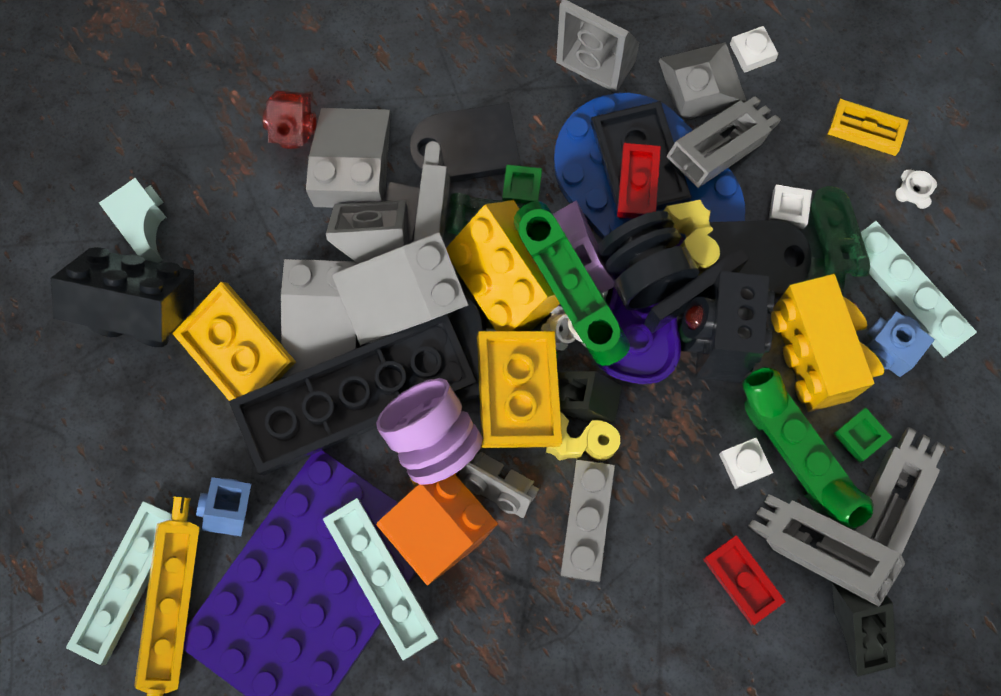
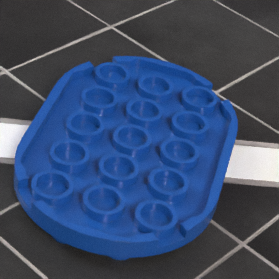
M613 93L595 98L572 113L562 126L556 141L554 170L559 188L570 204L577 200L589 226L602 240L614 229L631 219H619L617 217L616 206L591 126V117L658 101L648 96L634 93ZM661 102L673 142L675 143L693 130L677 113ZM729 168L699 188L685 176L691 195L690 201L701 200L704 207L711 212L709 222L745 221L744 196L736 177ZM680 233V235L686 239L685 234Z

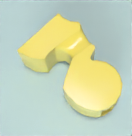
M701 200L667 206L664 211L668 212L674 222L673 228H676L679 233L686 236V239L680 246L688 249L700 271V275L712 267L720 256L717 242L709 236L713 231L709 222L711 212L704 207Z
M560 412L562 444L560 447H546V453L556 456L558 460L568 458L580 459L583 452H586L593 460L606 461L618 450L620 435L611 424L592 420L581 436L577 438L570 437L567 433L569 420Z

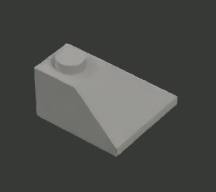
M726 42L662 57L659 60L675 111L683 121L724 111L740 100L743 103L747 101Z
M406 200L334 204L326 231L327 241L358 264L408 245Z

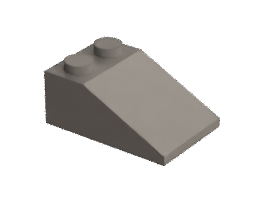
M562 0L559 6L556 63L617 93L636 62L639 42L629 31L568 0Z
M321 108L309 154L306 192L314 207L333 208L334 204L385 201L391 120L390 110Z
M440 232L332 274L360 345L468 306Z
M284 259L281 287V345L294 358L296 363L282 377L283 379L359 348L360 343L332 277L334 273L357 265L358 263L355 261Z

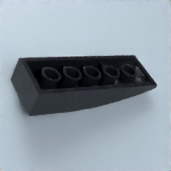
M445 314L232 399L229 403L259 475L265 476L310 457L317 452L324 451L377 428L376 422L384 408L398 395L414 385L426 380L441 378L447 380L453 391L457 392L476 383V380L448 315Z

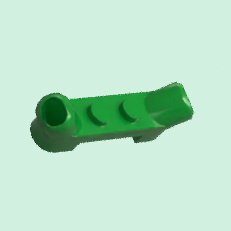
M533 201L524 205L514 216V226L573 324L574 329L597 364L607 366L618 362L626 356L630 348V343L548 206L541 201Z
M762 367L753 371L742 383L747 397L745 401L746 413L759 432L764 430L806 489L808 494L805 497L814 510L852 530L864 525L873 515V500L854 485L786 391L779 371L768 367Z

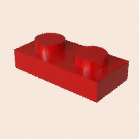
M623 144L617 217L634 219L646 213L656 212L661 146Z
M737 535L703 558L706 565L750 625H756L786 602Z

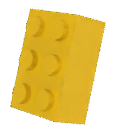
M514 200L485 204L446 247L451 263L496 331H532L560 304L514 226V216L519 210Z
M835 274L790 285L773 307L771 313L772 324L777 333L781 332L785 344L783 347L785 362L789 368L793 367L797 379L795 382L796 394L799 401L805 403L808 412L850 402L875 384L873 377L884 374V367L874 350L859 342L856 331L867 329V321L857 304L842 295Z

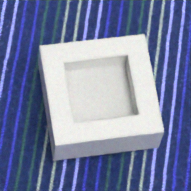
M764 26L734 36L730 42V46L744 73L776 61L778 52Z
M775 185L772 192L769 220H781L797 228L805 229L809 219L812 190Z
M757 437L724 450L719 454L735 489L773 473Z

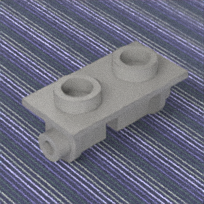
M483 452L476 454L460 470L458 478L471 493L488 498L506 513L516 514L524 518L530 503L539 491V488L533 485L534 481L512 469L506 478L503 479L499 477L504 467L502 463Z

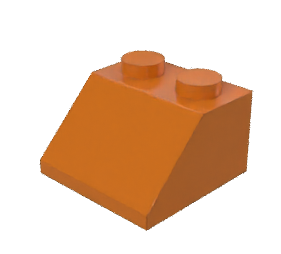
M453 474L433 484H418L383 516L376 525L428 586L476 549L495 529L498 523L456 474Z

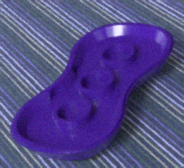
M681 236V239L676 246H680L685 240V238ZM612 275L615 281L619 277L617 275ZM613 287L609 308L627 337L630 348L626 356L618 362L607 366L597 365L608 375L626 382L652 384L664 380L674 371L680 359L681 343L677 327V317L652 334L644 323L652 307L658 303L638 310H627L615 287Z

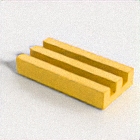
M840 98L827 134L896 156L900 151L909 120ZM843 113L864 119V121L843 116ZM877 124L895 129L897 133L877 127Z

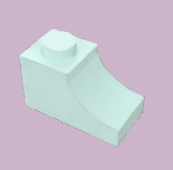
M134 178L99 202V204L137 255L142 256L148 261L158 263L162 261L156 246V233L160 222L167 218L158 207L164 202L151 185L144 189L138 180Z

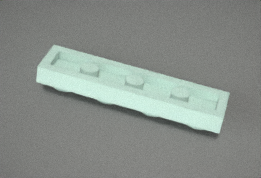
M877 221L845 245L846 249L902 312L915 319L921 329L935 339L932 345L943 358L977 333Z
M356 498L323 518L324 523L402 660H406L439 639L360 500Z
M142 502L67 644V649L99 665H106L149 583L157 523L171 520V513L147 502Z

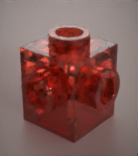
M275 91L266 101L267 108L263 112L262 123L264 130H268V143H278L282 148L295 149L303 146L310 136L315 134L317 117L315 113H311V94Z

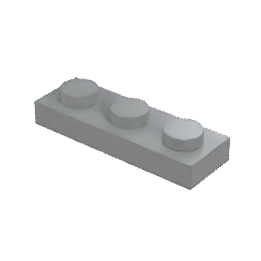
M576 460L560 573L561 577L600 582L615 465Z

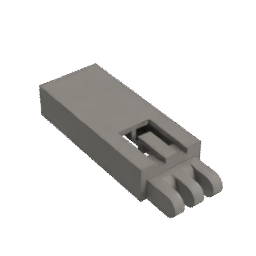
M756 96L745 103L740 100L678 139L666 157L699 188L761 146L781 119L774 115L767 120L766 117L771 110L766 105L757 110L756 108L761 100ZM734 125L736 128L732 130L729 136L723 138L720 135Z
M435 141L429 142L425 148L413 242L440 232L442 240H444L451 179L447 166H443V155L440 145Z
M907 427L903 432L897 447L887 450L866 494L873 500L874 509L872 517L864 525L854 529V531L901 553V555L940 472V469L936 468L945 448V445L937 441L929 453L925 452L930 442V437L924 434L918 438L915 446L911 445L916 430ZM909 475L916 479L906 500L898 497L897 493L892 494L895 485L905 488L908 484L906 481Z
M772 495L767 496L764 502L769 507L775 509V512L773 513L760 507L756 515L768 523L765 526L752 520L748 528L766 538L768 544L777 553L880 607L905 565L901 553L793 500L788 504ZM801 525L825 536L821 543L817 542V549L809 545L813 539L811 535L807 532L799 531Z

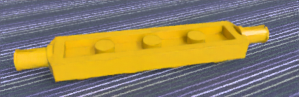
M174 496L171 520L159 522L156 526L134 684L136 689L147 693V696H164V693L178 689L199 526L187 521L191 498Z

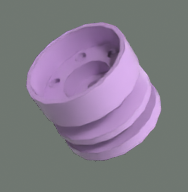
M441 378L426 380L398 395L384 408L376 422L379 433L390 449L398 452L399 461L407 469V473L412 481L420 485L436 483L461 470L475 457L483 441L480 431L473 424L469 414L461 411L462 404L447 380Z

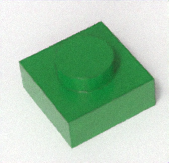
M506 165L502 202L514 200L517 205H526L533 201H539L542 168Z
M867 408L861 410L833 433L859 463L866 460L892 438Z

